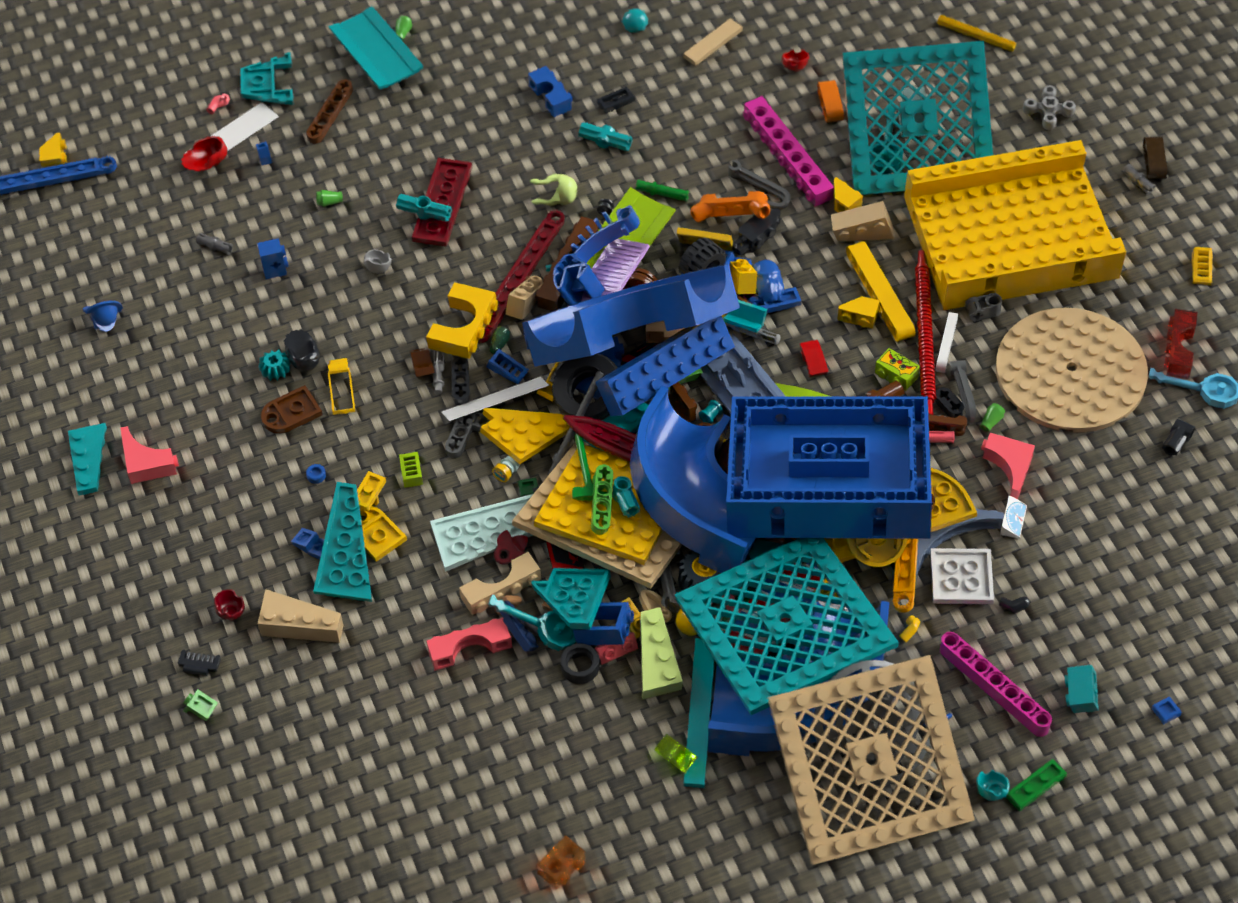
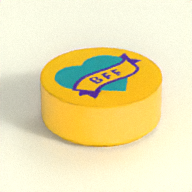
M498 463L492 469L494 477L501 482H507L512 476L510 469L504 464Z

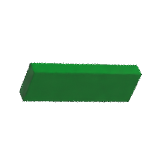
M1051 759L1011 789L1005 797L1020 812L1063 780L1067 773L1054 759Z

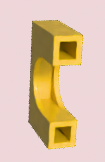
M454 282L448 294L449 307L469 312L475 318L470 324L461 328H451L433 323L426 336L429 349L470 359L472 353H475L479 339L483 338L486 325L490 324L493 311L497 310L498 300H496L495 292Z

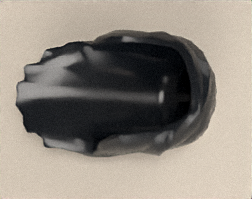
M302 329L291 331L285 335L286 339L283 342L290 364L299 371L314 369L319 363L320 353L312 336Z

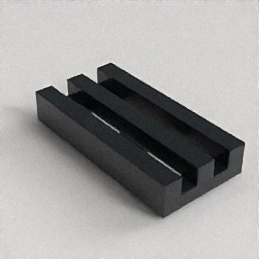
M627 86L597 99V104L600 105L602 110L604 109L605 114L635 102V96Z

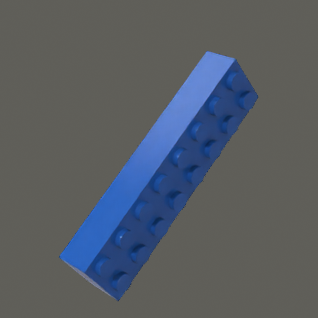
M719 316L697 326L684 328L597 380L595 383L610 416H621L654 397L661 386L669 388L728 352L735 345L722 316Z

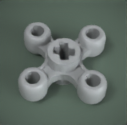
M1046 86L1042 92L1043 101L1036 102L1031 98L1026 99L1023 104V112L1027 115L1040 112L1043 117V128L1052 130L1056 126V114L1061 113L1065 117H1071L1075 113L1076 105L1072 101H1065L1062 104L1058 103V100L1055 98L1056 89L1053 86Z

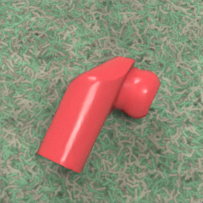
M227 94L215 96L206 111L209 114H214L217 108L226 106L229 103L230 97Z

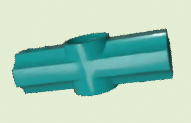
M582 122L578 132L579 137L595 141L601 148L611 146L629 151L632 143L631 136L618 133L609 125L598 127Z
M399 194L396 203V209L415 213L418 218L423 220L434 218L449 221L452 211L451 206L432 202L427 196L416 198Z

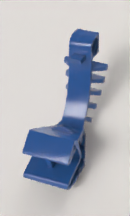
M631 205L617 210L618 220L615 222L611 220L606 211L602 214L608 223L606 227H603L599 220L595 218L594 222L600 230L594 234L587 225L585 228L591 237L586 240L579 234L577 237L582 245L579 247L572 243L570 247L574 253L564 255L554 267V285L569 306L580 303L583 292H587L592 299L601 296L605 290L591 270V267L586 263L603 247L624 235H629L630 232L639 227V217Z

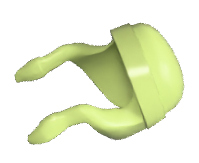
M553 174L545 180L531 179L530 182L534 185H546L554 181L559 182L552 199L544 200L538 198L531 202L533 204L549 206L570 204L576 198L577 184L573 178L564 174Z

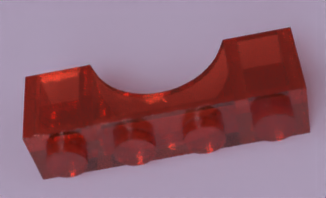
M1175 309L1174 315L1169 317L1168 327H1171V329H1168L1167 340L1170 343L1166 344L1165 354H1168V357L1165 356L1164 368H1167L1166 376L1189 379L1194 353L1187 350L1181 342L1193 338L1198 312Z

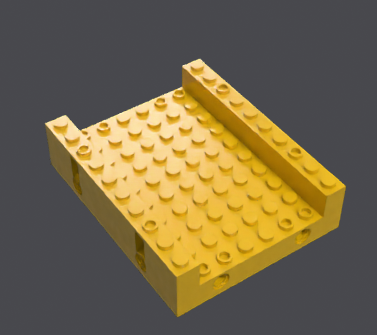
M1081 140L908 170L904 199L921 248L925 252V259L943 310L965 307V302L969 298L990 293H997L1004 300L1120 278L1126 249L1121 238L1112 239L1084 170L1087 153Z

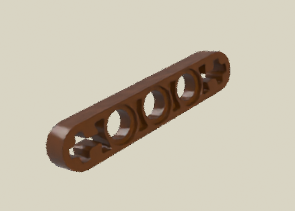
M344 79L336 84L306 132L309 143L318 144L323 140L353 92L351 81ZM335 98H341L338 102L333 101ZM327 110H334L333 113H326ZM319 122H327L325 125H318Z

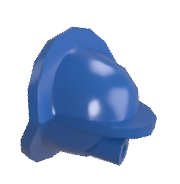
M104 301L92 306L83 307V312L89 313L95 329L107 332L114 327L117 312H121L123 307L118 301Z

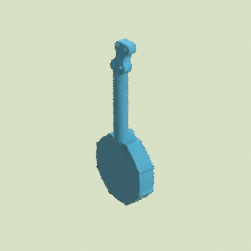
M1154 368L1150 369V379H1156L1158 383L1164 382L1200 391V396L1208 405L1225 409L1237 404L1238 383L1233 377L1216 373L1204 378L1203 382L1195 383L1164 375L1163 372H1156Z

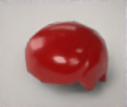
M792 49L788 53H784L781 60L786 69L799 72L806 67L809 54L805 50L796 53Z

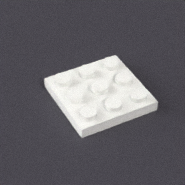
M931 548L933 603H994L991 549Z

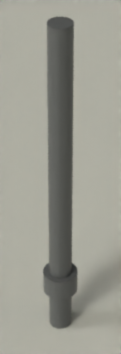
M596 372L576 416L585 415L598 388L595 382L604 375L602 372ZM569 428L558 453H555L552 459L553 463L547 475L552 472L565 456L576 433L571 428Z

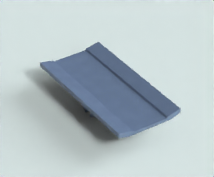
M730 334L735 347L701 367L703 373L700 377L730 414L732 397H786L734 334Z

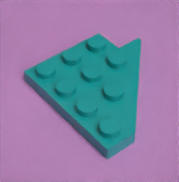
M553 568L548 581H532L531 584L536 593L571 629H591L611 573L609 569Z

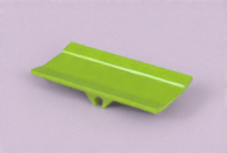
M630 187L609 217L613 222L617 221V210L631 205L639 217L640 225L637 229L630 232L629 235H624L618 239L649 244L651 246L676 209L642 195ZM607 221L604 222L603 227L608 225ZM605 247L599 250L586 263L591 267V269L600 257V255L602 254V252L604 251Z

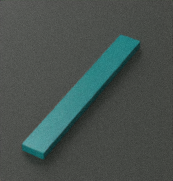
M695 638L684 787L705 788L714 658L701 638Z

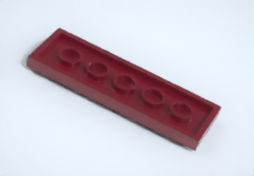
M438 158L425 196L429 197L432 202L451 206V216L449 221L434 218L425 220L418 218L411 237L412 242L447 247L473 168L472 162Z

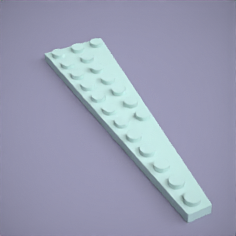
M533 494L430 521L445 572L494 552L498 547L497 538L505 530H508L512 537L517 535L532 536V534L512 526V520Z

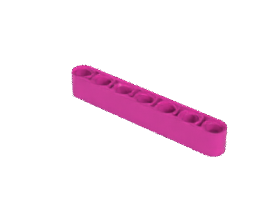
M946 632L943 634L940 653L1034 735L1043 737L1049 733L1052 717L1044 708L956 633Z

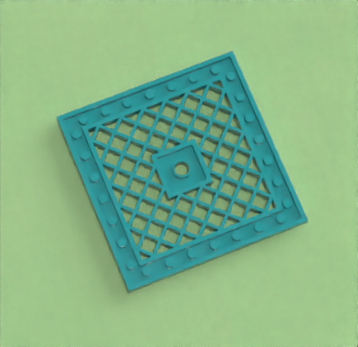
M984 41L842 53L852 179L855 191L860 192L861 195L905 191L907 173L900 172L904 167L913 170L907 164L912 157L920 162L916 167L918 169L922 165L930 167L925 163L930 155L938 161L935 165L946 164L943 159L948 154L955 159L954 162L962 161L961 157L965 153L973 159L993 156ZM955 62V64L951 68L948 67L945 63ZM938 63L934 69H931L927 65ZM958 64L965 69L961 76L953 71ZM912 65H920L916 71L910 67ZM940 65L948 71L943 78L935 72ZM903 66L898 73L892 68ZM922 67L930 72L926 79L918 74ZM876 68H885L881 74L874 70ZM905 68L913 74L908 81L900 75ZM868 69L863 75L862 70ZM887 70L895 75L891 82L883 77ZM870 71L878 77L872 84L865 78ZM967 72H968V83H967L964 79H962V78L966 75ZM949 74H952L957 79L952 86L945 81ZM932 75L940 81L935 87L927 82ZM914 77H917L922 82L917 89L910 84ZM897 78L904 83L900 90L892 85ZM879 79L887 85L882 92L874 86ZM863 82L869 86L865 93ZM959 82L967 87L962 94L955 89ZM942 83L949 88L945 95H942L937 90ZM924 84L932 90L927 97L919 91ZM906 86L914 91L909 99L901 93ZM889 87L897 93L892 100L884 95ZM871 89L879 94L874 102L866 96ZM968 90H969L970 101H969L967 98L964 97V95L968 92ZM951 91L959 97L954 104L946 98ZM933 93L941 98L937 105L936 99H929ZM917 94V95H918L919 97H921L923 100H912V99H913L914 96ZM898 96L905 100L899 102L900 107L894 103ZM881 97L888 102L884 109H881L876 104ZM961 99L968 105L963 112L956 106ZM865 100L871 104L867 110H865ZM943 101L950 106L946 113L938 108ZM890 105L898 111L893 118L885 112ZM872 107L880 112L876 119L868 114ZM953 109L960 114L956 121L948 116ZM969 109H971V118L966 115ZM937 112L943 116L939 122H937ZM920 113L923 115L922 123H917L914 120L915 114ZM899 114L901 118V125L897 121H895ZM882 115L890 120L885 128L877 122ZM866 117L873 122L868 128ZM962 117L970 123L965 130L957 124ZM944 119L952 124L947 131L940 126ZM892 123L899 128L895 135L887 130ZM874 124L882 130L877 137L869 131ZM971 126L973 137L967 132ZM954 127L962 132L957 139L949 134ZM938 129L944 133L939 141L932 136L938 135ZM901 131L902 138L909 137L904 144L896 138ZM883 133H886L891 138L887 145L879 140ZM868 135L874 140L870 146H868ZM963 135L971 140L967 147L959 142ZM917 136H926L922 142L915 138ZM946 136L954 142L949 149L941 143ZM928 138L936 143L931 150L924 145ZM911 139L919 145L914 152L906 146ZM893 141L901 146L896 154L888 148ZM876 142L883 147V150L878 155L871 150ZM972 144L974 145V154L968 150ZM955 145H958L963 150L958 157L951 152ZM938 146L945 151L941 158L933 153ZM920 148H923L928 153L923 160L916 155ZM903 149L910 154L906 161L898 156ZM885 150L893 156L888 163L880 157ZM869 153L875 157L871 164ZM895 158L903 164L898 171L890 166ZM877 160L885 166L880 173L872 167ZM887 168L894 173L882 175Z
M798 538L675 594V600L750 715L769 708L768 697L820 684L831 679L840 670L851 664L871 660L899 647L895 636L824 538ZM806 562L811 563L808 568L801 566V563ZM784 570L792 571V576L783 574ZM798 573L807 574L805 579L796 576ZM811 576L821 577L820 581L810 580ZM766 578L774 579V584L766 583ZM784 581L788 582L789 584L787 587L779 585V582ZM793 584L803 585L802 589L792 588ZM748 586L757 588L756 592L747 591ZM807 587L817 588L816 592L806 591ZM762 589L770 590V595L762 594ZM821 589L831 591L829 595L820 594ZM779 592L784 593L785 595L783 598L776 597L775 593ZM730 594L739 596L738 600L729 599ZM744 597L753 599L752 603L743 602ZM803 598L813 599L811 604L802 602ZM758 600L767 602L765 606L757 605ZM817 600L827 602L826 606L816 605ZM712 602L721 604L720 608L711 607ZM831 603L841 605L840 609L830 608ZM726 605L735 607L734 611L725 610ZM740 608L749 610L747 614L738 613ZM754 611L757 612V617L752 616ZM813 612L822 613V617H814L812 614ZM827 615L836 616V620H828L826 617ZM721 617L730 618L729 623L720 621ZM782 618L790 619V621L786 623L781 622L780 620ZM841 618L851 619L849 624L840 622ZM735 620L744 621L743 626L734 624ZM749 622L758 624L757 629L748 627ZM813 624H817L818 628L813 629ZM823 626L833 628L831 632L822 631ZM837 629L847 631L846 635L836 634ZM731 631L740 632L739 637L730 636ZM851 632L861 634L860 639L850 637ZM805 634L814 636L813 641L804 639ZM744 635H754L753 640L744 639ZM819 637L829 639L828 643L818 642ZM758 638H768L767 643L758 642ZM833 640L843 642L842 646L832 645ZM786 644H795L796 647L795 649L786 648ZM743 645L750 648L747 652L739 650L740 646ZM800 647H809L810 650L809 652L800 651ZM755 648L764 650L762 655L753 653ZM815 649L823 650L824 654H814ZM768 652L778 653L777 657L767 656ZM782 655H789L792 658L790 661L781 659ZM796 658L806 659L805 664L795 662ZM750 660L759 661L758 666L749 665ZM764 663L773 664V668H763ZM778 666L787 667L786 673L777 671ZM760 674L769 676L768 681L760 680Z

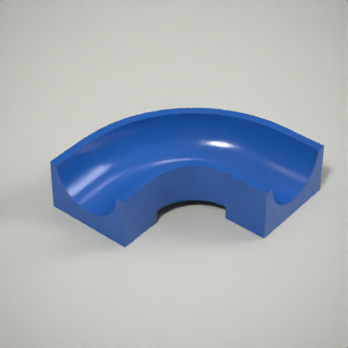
M726 264L619 290L525 321L522 324L534 366L592 356L615 346L612 335L628 329L663 320L666 331L697 326L736 310L740 306L730 268Z
M661 386L641 418L631 451L630 470L633 486L645 510L666 533L687 548L699 553L698 563L723 573L743 564L757 538H737L727 532L726 498L728 474L718 465L715 453L722 447L731 417L724 414L718 423L711 426H699L689 423L674 411L668 399L669 389Z
M807 598V603L811 604L813 599ZM881 601V604L875 610L888 626L889 602ZM813 612L812 616L821 618L822 613ZM827 615L826 619L835 621L836 616ZM841 618L840 622L847 624L851 621V619ZM813 624V629H817L818 625ZM823 626L822 631L831 632L833 628ZM837 629L836 634L846 635L847 631ZM851 632L850 637L859 639L861 634ZM805 634L804 639L813 641L814 636ZM819 637L818 642L827 644L829 639ZM834 640L832 645L839 647L843 644V642ZM800 647V651L809 652L810 650L809 647ZM815 649L814 654L823 655L824 651ZM882 654V655H880V656H878V657H876V658H873V659H871V660H880V661H883V660H884V654ZM783 655L781 659L790 661L792 656ZM797 657L795 662L805 664L806 659ZM750 660L749 665L758 666L759 661ZM764 663L763 668L772 669L773 664ZM717 664L712 716L708 726V752L749 756L750 751H780L781 747L770 707L750 715ZM778 666L777 671L786 673L788 668ZM874 666L869 668L870 670H874L882 667ZM859 669L847 676L862 673L861 669ZM760 674L759 679L768 681L769 676ZM861 695L853 697L852 700L857 703ZM834 702L828 705L833 707L834 709H837L840 702ZM816 707L807 710L815 714ZM847 707L844 715L850 717L852 710ZM825 708L824 720L830 722L834 713ZM800 712L795 713L796 719L798 718ZM805 713L800 723L809 728L814 718ZM843 719V726L847 722V720ZM799 727L801 738L803 739L807 731ZM810 734L805 744L816 742L815 736Z

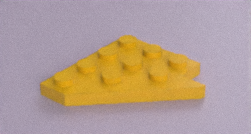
M484 408L483 415L490 421L481 426L480 432L518 464H522L565 436L570 427L563 420L564 416L562 414Z

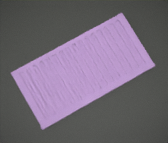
M616 239L605 247L591 269L605 288L601 296L624 288L648 251L649 244ZM583 292L581 302L591 299L587 292Z

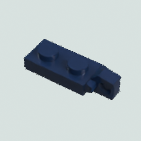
M509 600L504 601V604L515 608ZM500 611L504 618V623L522 649L526 652L535 651L539 646L536 643L535 636L525 628V622Z

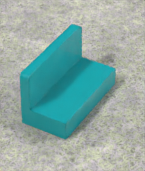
M738 300L740 308L729 312L723 318L724 322L757 333L764 326L767 309Z

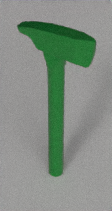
M576 434L575 441L585 486L574 487L572 498L588 501L592 500L593 483L583 438ZM598 488L600 494H607V492H603Z

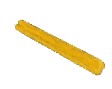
M940 15L937 19V24L1008 51L1012 52L1016 47V42L947 16Z

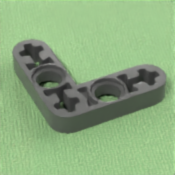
M476 411L456 419L445 445L448 457L453 459L459 458L463 454L472 431L480 432V422L490 421L483 413ZM458 431H463L466 433L462 437H458L455 435Z

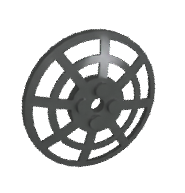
M880 660L860 661L843 668L829 681L844 678L859 669L863 673L870 671L869 667H885L893 665V663ZM901 685L890 688L893 689V692L897 693ZM904 690L901 696L910 701L911 697ZM877 691L868 693L877 699ZM890 695L888 700L881 699V702L890 706L894 696ZM868 699L860 707L870 711L875 702ZM845 702L840 712L844 714L847 707L853 711L854 707ZM878 705L874 715L883 719L887 710ZM895 705L893 709L900 713L899 709ZM821 706L816 707L815 715L818 713ZM911 707V712H908L906 717L915 722L920 712ZM858 710L853 720L862 725L867 715ZM824 711L820 716L822 719H824ZM891 713L886 722L895 727L900 717ZM838 716L836 718V727L842 730L843 718ZM871 718L866 728L875 732L874 719ZM817 721L814 731L821 736L824 732L823 723ZM852 724L846 733L849 735L855 734L856 736L860 728ZM883 726L879 734L887 733L889 739L893 730ZM916 728L912 736V738H914L915 740L917 737L918 728ZM830 729L826 739L838 737L839 733ZM863 731L860 739L871 737L872 735ZM897 733L892 743L898 742L902 745L906 738ZM843 736L840 744L846 750L845 743L848 742ZM929 738L925 743V746L929 747L930 744ZM823 741L819 750L822 754L828 756L830 751L827 744ZM909 741L905 751L914 755L918 747ZM922 748L917 758L922 761L927 751ZM904 754L901 755L899 761L905 757ZM866 760L869 765L876 763L875 761ZM848 762V763L846 764L845 768H847V769H849L850 771H852V770H851V766H850V762ZM915 762L910 771L912 772L919 763ZM828 763L830 768L836 772L838 767ZM843 770L839 774V776L846 780L851 776ZM904 772L892 778L899 781ZM882 780L871 781L870 783L878 787ZM888 780L885 786L892 784V782Z

